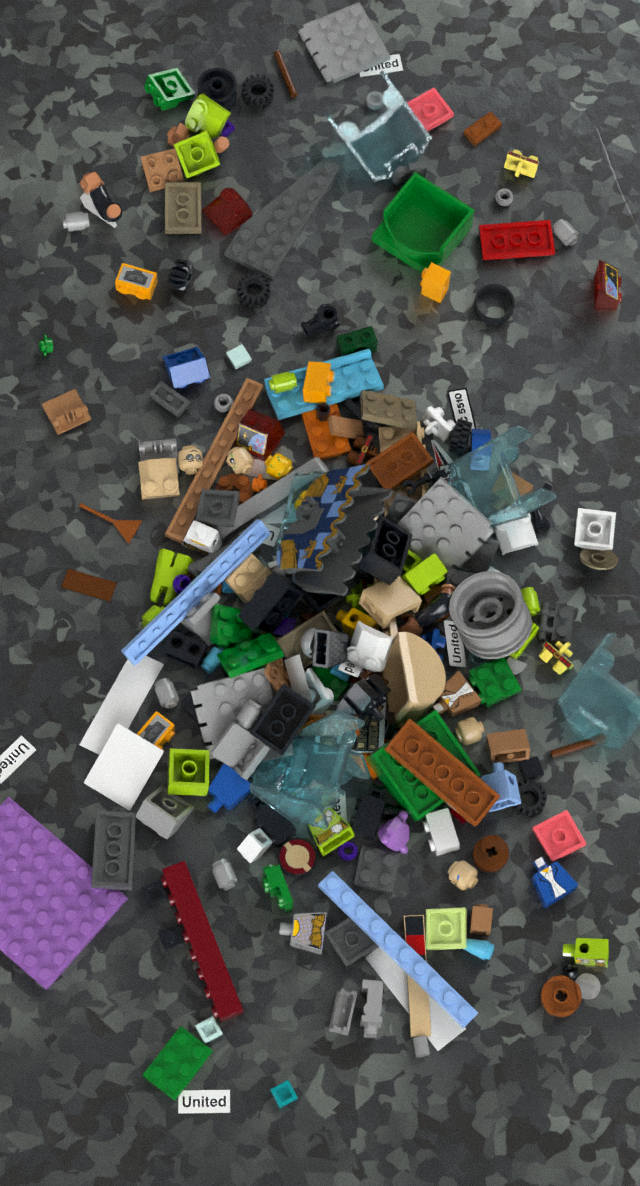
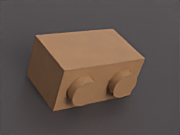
M525 729L487 734L486 747L491 765L498 762L506 763L529 759L530 745Z

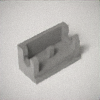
M344 989L337 991L328 1031L348 1035L358 994L357 991L347 992Z

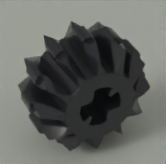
M184 259L175 260L168 275L169 287L178 291H185L190 286L192 280L193 263Z

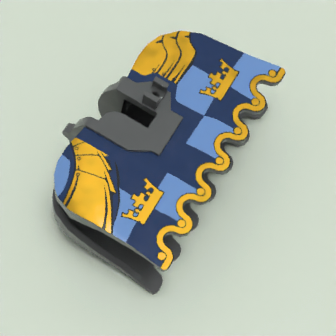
M369 464L331 470L322 474L310 485L302 504L297 507L295 515L298 521L293 522L286 529L278 548L276 561L278 568L287 575L292 574L293 582L303 591L343 596L347 594L348 587L344 583L355 576L356 572L352 566L363 559V555L359 550L369 545L371 540L366 535L377 528L378 523L374 518L385 511V507L381 503L389 499L393 494L392 489L361 487L362 483L358 478L369 471Z

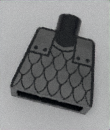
M314 629L313 666L331 668L347 660V648L351 644L348 640V634Z

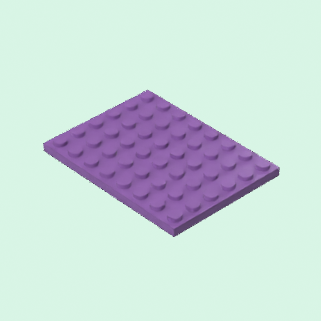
M8 797L0 805V950L45 990H48L128 898L117 889L91 888L92 867Z

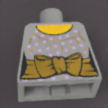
M327 913L294 914L293 924L281 922L279 934L291 936L290 945L322 955Z

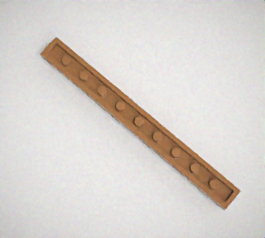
M246 378L203 460V466L199 468L165 533V537L181 544L183 543L192 522L196 519L202 489L211 490L227 459L228 452L233 448L237 440L239 424L245 425L264 388L263 384Z

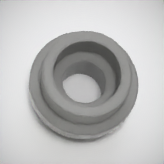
M503 188L496 193L495 200L501 206H508L513 202V194L509 189Z
M220 394L215 398V408L220 412L229 411L233 405L232 398L227 394ZM222 402H226V403H227V405H225V406H222V405H220V404H221Z

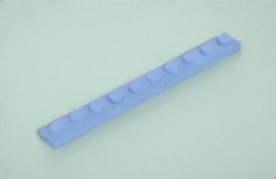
M256 519L121 650L132 665L136 666L187 616L186 614L191 608L196 607L200 603L199 600L206 593L210 594L271 534L261 520Z
M333 871L318 884V887L463 1029L478 1014L458 992Z

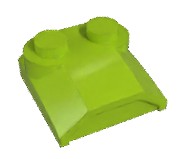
M200 94L189 110L185 119V126L190 132L200 134L208 131L211 139L219 138L231 112L206 95Z
M208 131L174 144L188 179L220 165Z

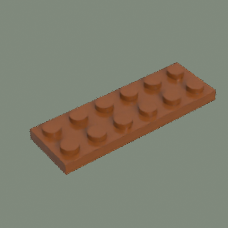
M410 718L384 748L389 755L474 827L480 823L500 798L497 792Z

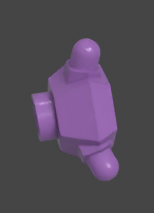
M405 810L400 811L398 816L388 820L386 824H382L378 830L380 841L388 848L396 852L400 851L402 854L408 852L406 844L409 840V825L406 823L408 812Z

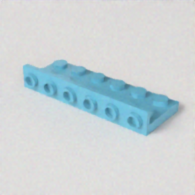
M370 349L323 361V363H331V371H334V381L330 382L332 387L331 396H327L326 401L328 405L346 401L349 398L359 397L362 390L376 392L384 389V384L372 360ZM308 366L289 371V373L294 372L297 381V387H293V390L275 394L274 390H270L268 380H271V377L264 379L266 393L278 420L315 410L320 404L304 402L303 386Z

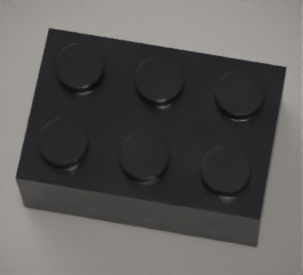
M380 515L376 520L378 523L377 528L367 533L371 541L368 546L363 547V559L358 563V567L386 584L391 585L403 571L413 534Z
M274 571L266 578L262 587L254 592L253 598L242 607L238 617L253 631L262 635L272 634L304 596L305 592L290 578Z
M283 684L250 734L283 756L316 705L286 684Z

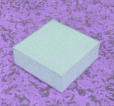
M243 344L226 352V356L235 370L252 361Z
M213 1016L195 1025L204 1044L223 1035Z

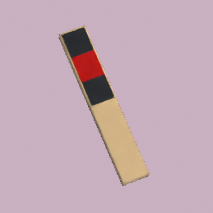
M424 915L403 916L405 942L427 962ZM407 974L410 1037H431L429 995Z

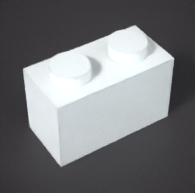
M445 808L425 815L426 821H423L425 832L430 833L431 839L428 842L431 851H435L436 856L459 850L460 844L449 809Z

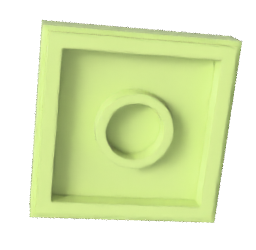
M465 907L426 909V950L467 949V909Z

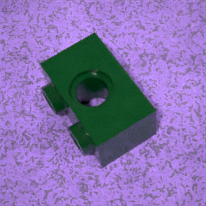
M372 326L337 336L336 346L340 357L370 349L371 353L377 351L378 340Z

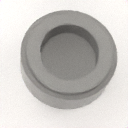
M378 91L370 92L366 97L367 106L373 110L380 109L384 104V96Z

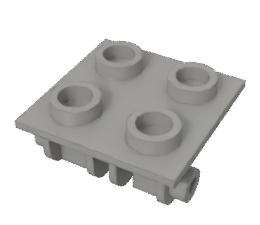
M176 438L139 442L140 461L176 458L177 474L180 473Z

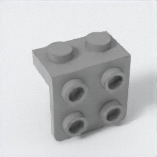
M206 593L199 600L200 603L187 612V617L183 620L200 639L206 642L207 646L214 644L210 643L211 608L215 604L221 605L218 602L221 598L217 593Z
M232 723L211 750V754L233 768L242 778L247 780L254 773L262 759L266 757L270 748L237 723Z

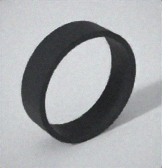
M486 285L475 296V314L484 323L490 325L502 324L512 316L515 305L514 296L508 288L502 285ZM487 291H499L509 298L512 308L503 317H487L478 309L477 299Z

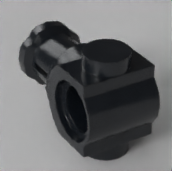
M329 303L320 305L317 308L318 313L314 314V318L307 322H301V327L306 336H312V333L319 329L329 331L335 330L340 326L337 311ZM329 315L332 316V318L328 319L325 318V316Z

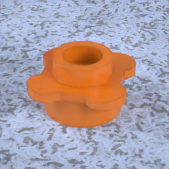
M262 474L253 478V492L259 493L267 488V481L262 478Z

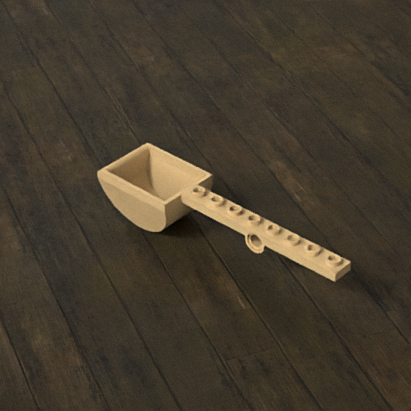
M374 576L373 585L382 582ZM394 617L391 619L389 626L382 629V633L393 637L385 669L382 671V677L389 681L387 686L391 689L386 701L388 712H394L396 728H401L409 718L416 722L427 713L442 694L446 675L443 663L433 647L415 634L398 632L396 618Z

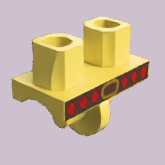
M514 149L512 152H508L504 168L515 171L516 177L523 174L534 178L539 161L536 156L525 157L522 156L521 151Z
M546 641L542 645L544 648L539 657L548 663L555 656L559 661L552 669L559 675L563 674L567 669L571 670L574 665L563 656L564 653L569 658L573 655L569 650L571 643L567 642L563 645L558 641L555 645L560 650L557 651Z

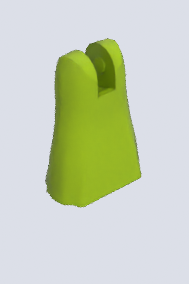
M167 549L159 550L150 592L152 602H158L161 592L166 594L164 599L165 606H168L176 598L178 593L173 588V580L177 575L183 574L187 576L189 574L188 565L194 563L191 557L179 553L175 556V552Z

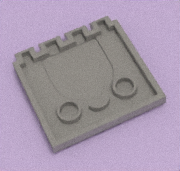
M360 2L306 23L298 31L326 82L333 81V83H336L389 61L391 57Z
M442 477L433 484L396 524L413 534L409 550L421 558V561L435 553L446 569L454 570L458 569L453 564L461 568L470 558L466 551L473 555L483 545L479 537L487 541L495 532L491 527L492 522Z
M265 667L245 672L231 679L226 677L197 685L198 689L190 691L194 705L202 703V706L195 708L199 724L207 722V725L201 726L200 730L204 743L212 741V744L205 746V749L209 750V760L215 758L211 754V750L232 723L238 724L239 720L236 718L246 702L248 703L251 699L264 707L261 711L264 713L272 701L273 694L270 682L264 674Z

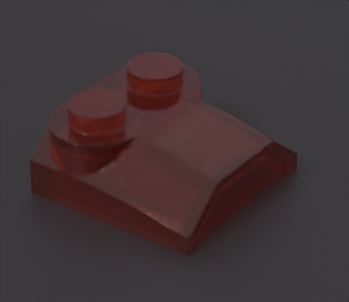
M233 188L223 189L220 192V196L202 209V212L210 218L224 236L253 216L248 204Z

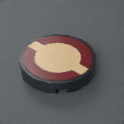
M291 838L285 841L279 848L277 855L278 865H280L281 870L291 877L299 878L310 874L317 862V852L313 844L303 838Z

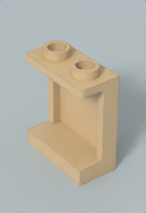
M400 576L391 585L382 581L364 589L359 600V604L382 629L389 626L392 618L409 610L413 613L418 612L422 602L419 595Z

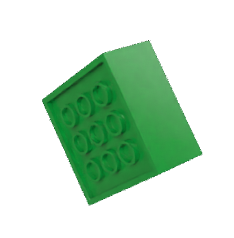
M415 172L385 208L383 222L372 234V242L422 274L425 267L429 268L431 262L440 267L444 264L472 228L475 210Z
M436 710L427 713L415 722L478 777L481 775ZM390 739L365 757V759L396 804L405 807L413 820L418 821L444 801L384 750L391 741Z

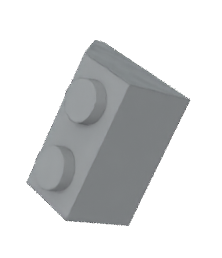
M162 785L143 801L135 817L144 825L156 831L158 835L168 839L177 832L193 811L194 806L178 795L167 794V787Z

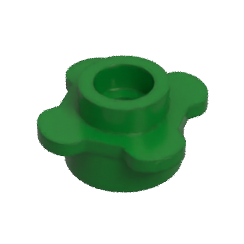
M43 335V339L39 341V349L43 351V356L53 352L52 338H47L46 335Z

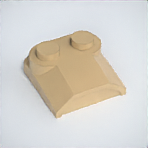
M176 458L150 459L138 462L142 500L180 496Z

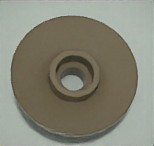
M584 549L580 553L581 562L595 570L612 569L618 563L617 556L610 550Z

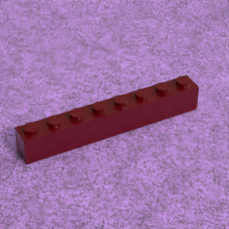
M185 861L162 869L163 875L160 876L164 888L168 886L170 894L167 897L170 905H175L177 912L174 913L178 925L182 923L184 931H182L185 943L189 942L192 949L189 950L193 962L197 961L199 968L196 969L200 980L204 979L206 987L203 988L207 999H212L214 1006H211L214 1018L219 1017L220 1022L243 1014V1008Z

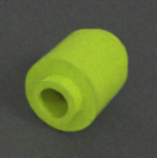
M287 371L271 375V380H268L270 390H274L275 394L293 390V387H297L294 372L289 373Z
M533 587L521 589L520 591L531 617L536 616L537 612L540 611L537 592L534 591Z

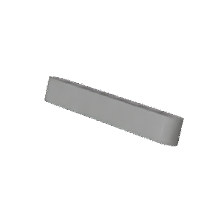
M315 457L239 505L234 527H212L219 532L223 541H227L248 528L256 519L261 520L300 495L302 491L308 490L318 477L329 472V470L319 457Z

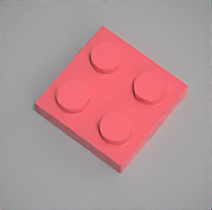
M435 88L405 103V109L423 133L454 117V112Z
M568 810L532 828L551 863L579 850L587 844Z

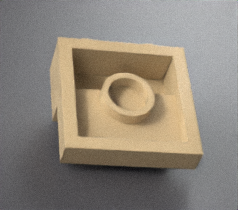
M251 553L224 581L247 604L253 598L254 592L262 587L266 578L272 572L269 568L264 567Z

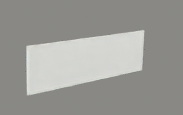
M145 656L134 666L127 659L79 745L100 755L117 723L128 729L164 664Z
M379 947L365 958L409 1014L407 973ZM429 996L431 1037L427 1038L436 1050L439 1051L466 1030V1028L463 1029Z

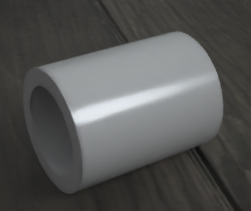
M427 1036L413 1038L416 1057L430 1055Z

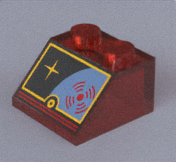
M603 260L598 261L594 275L595 310H617L618 304L622 302V293H619L622 279L621 276H618V269Z
M249 409L239 422L235 447H244L252 457L265 462L285 435V431L279 420Z

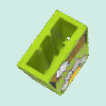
M315 807L311 810L310 815L313 819L308 821V825L322 856L327 855L355 836L350 825L332 808H328L324 812L320 807Z
M576 938L575 945H563V956L574 957L576 964L608 968L609 940Z

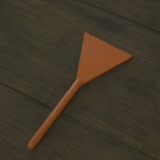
M82 503L79 504L80 507L112 522L128 544L142 523V520H114Z

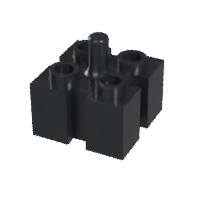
M376 674L367 677L366 680L362 679L356 682L349 690L348 695L335 707V710L340 715L358 716L359 724L366 718L370 719L373 716L380 722L384 716L377 707L378 705H383L388 700L387 695L391 689Z

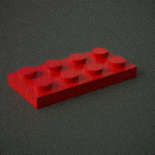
M551 220L485 224L478 227L482 260L551 256L555 254Z

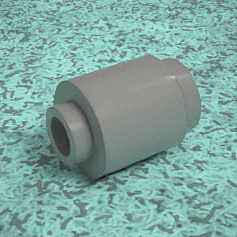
M87 212L67 213L66 217L62 218L64 229L68 228V232L84 230L85 227H90Z
M560 219L553 225L554 234L565 246H571L577 242L579 233L568 221Z
M169 678L157 681L154 690L161 707H166V709L175 707L179 697L173 682H170Z
M250 699L248 703H245L236 718L239 720L238 725L246 730L249 727L253 729L263 712L261 711L264 707Z
M221 859L213 863L212 873L218 887L224 890L233 888L237 878L230 862H227V859Z

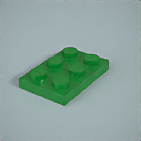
M270 633L260 635L256 639L243 642L236 647L225 649L221 653L216 654L219 663L230 679L284 657L283 650Z
M180 1026L142 1076L172 1100L176 1101L213 1053V1050Z

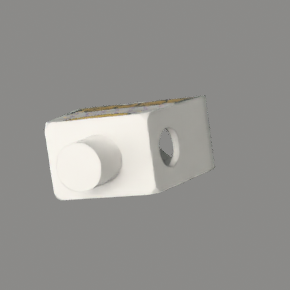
M193 521L182 546L208 556L219 550L223 542L216 529Z

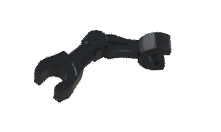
M444 470L437 471L436 473L427 472L415 482L411 480L405 481L402 484V488L404 489L408 486L412 488V490L407 492L408 497L415 494L417 487L431 481L435 483L440 477L447 478L448 475Z
M547 481L542 487L539 496L531 505V511L535 516V531L538 534L541 533L539 527L541 525L546 526L547 531L550 530L549 521L545 516H542L540 511L543 500L549 495L553 486Z

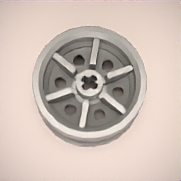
M496 571L474 574L461 582L451 596L449 603L450 616L459 631L465 647L472 654L485 659L503 658L520 649L529 638L532 630L531 614L524 602L519 586L510 576Z

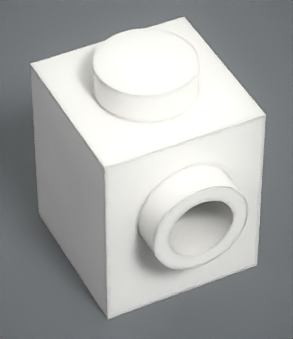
M258 828L244 839L237 850L249 863H252L265 853L273 841Z

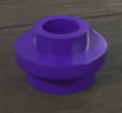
M177 575L173 580L174 590L180 594L191 583V580L186 575Z
M347 841L338 847V855L345 861L353 860L357 856L358 848L352 841ZM346 848H349L352 852L350 854H346L344 850Z

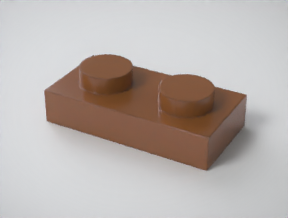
M490 111L466 128L463 134L476 146L501 128L502 122Z

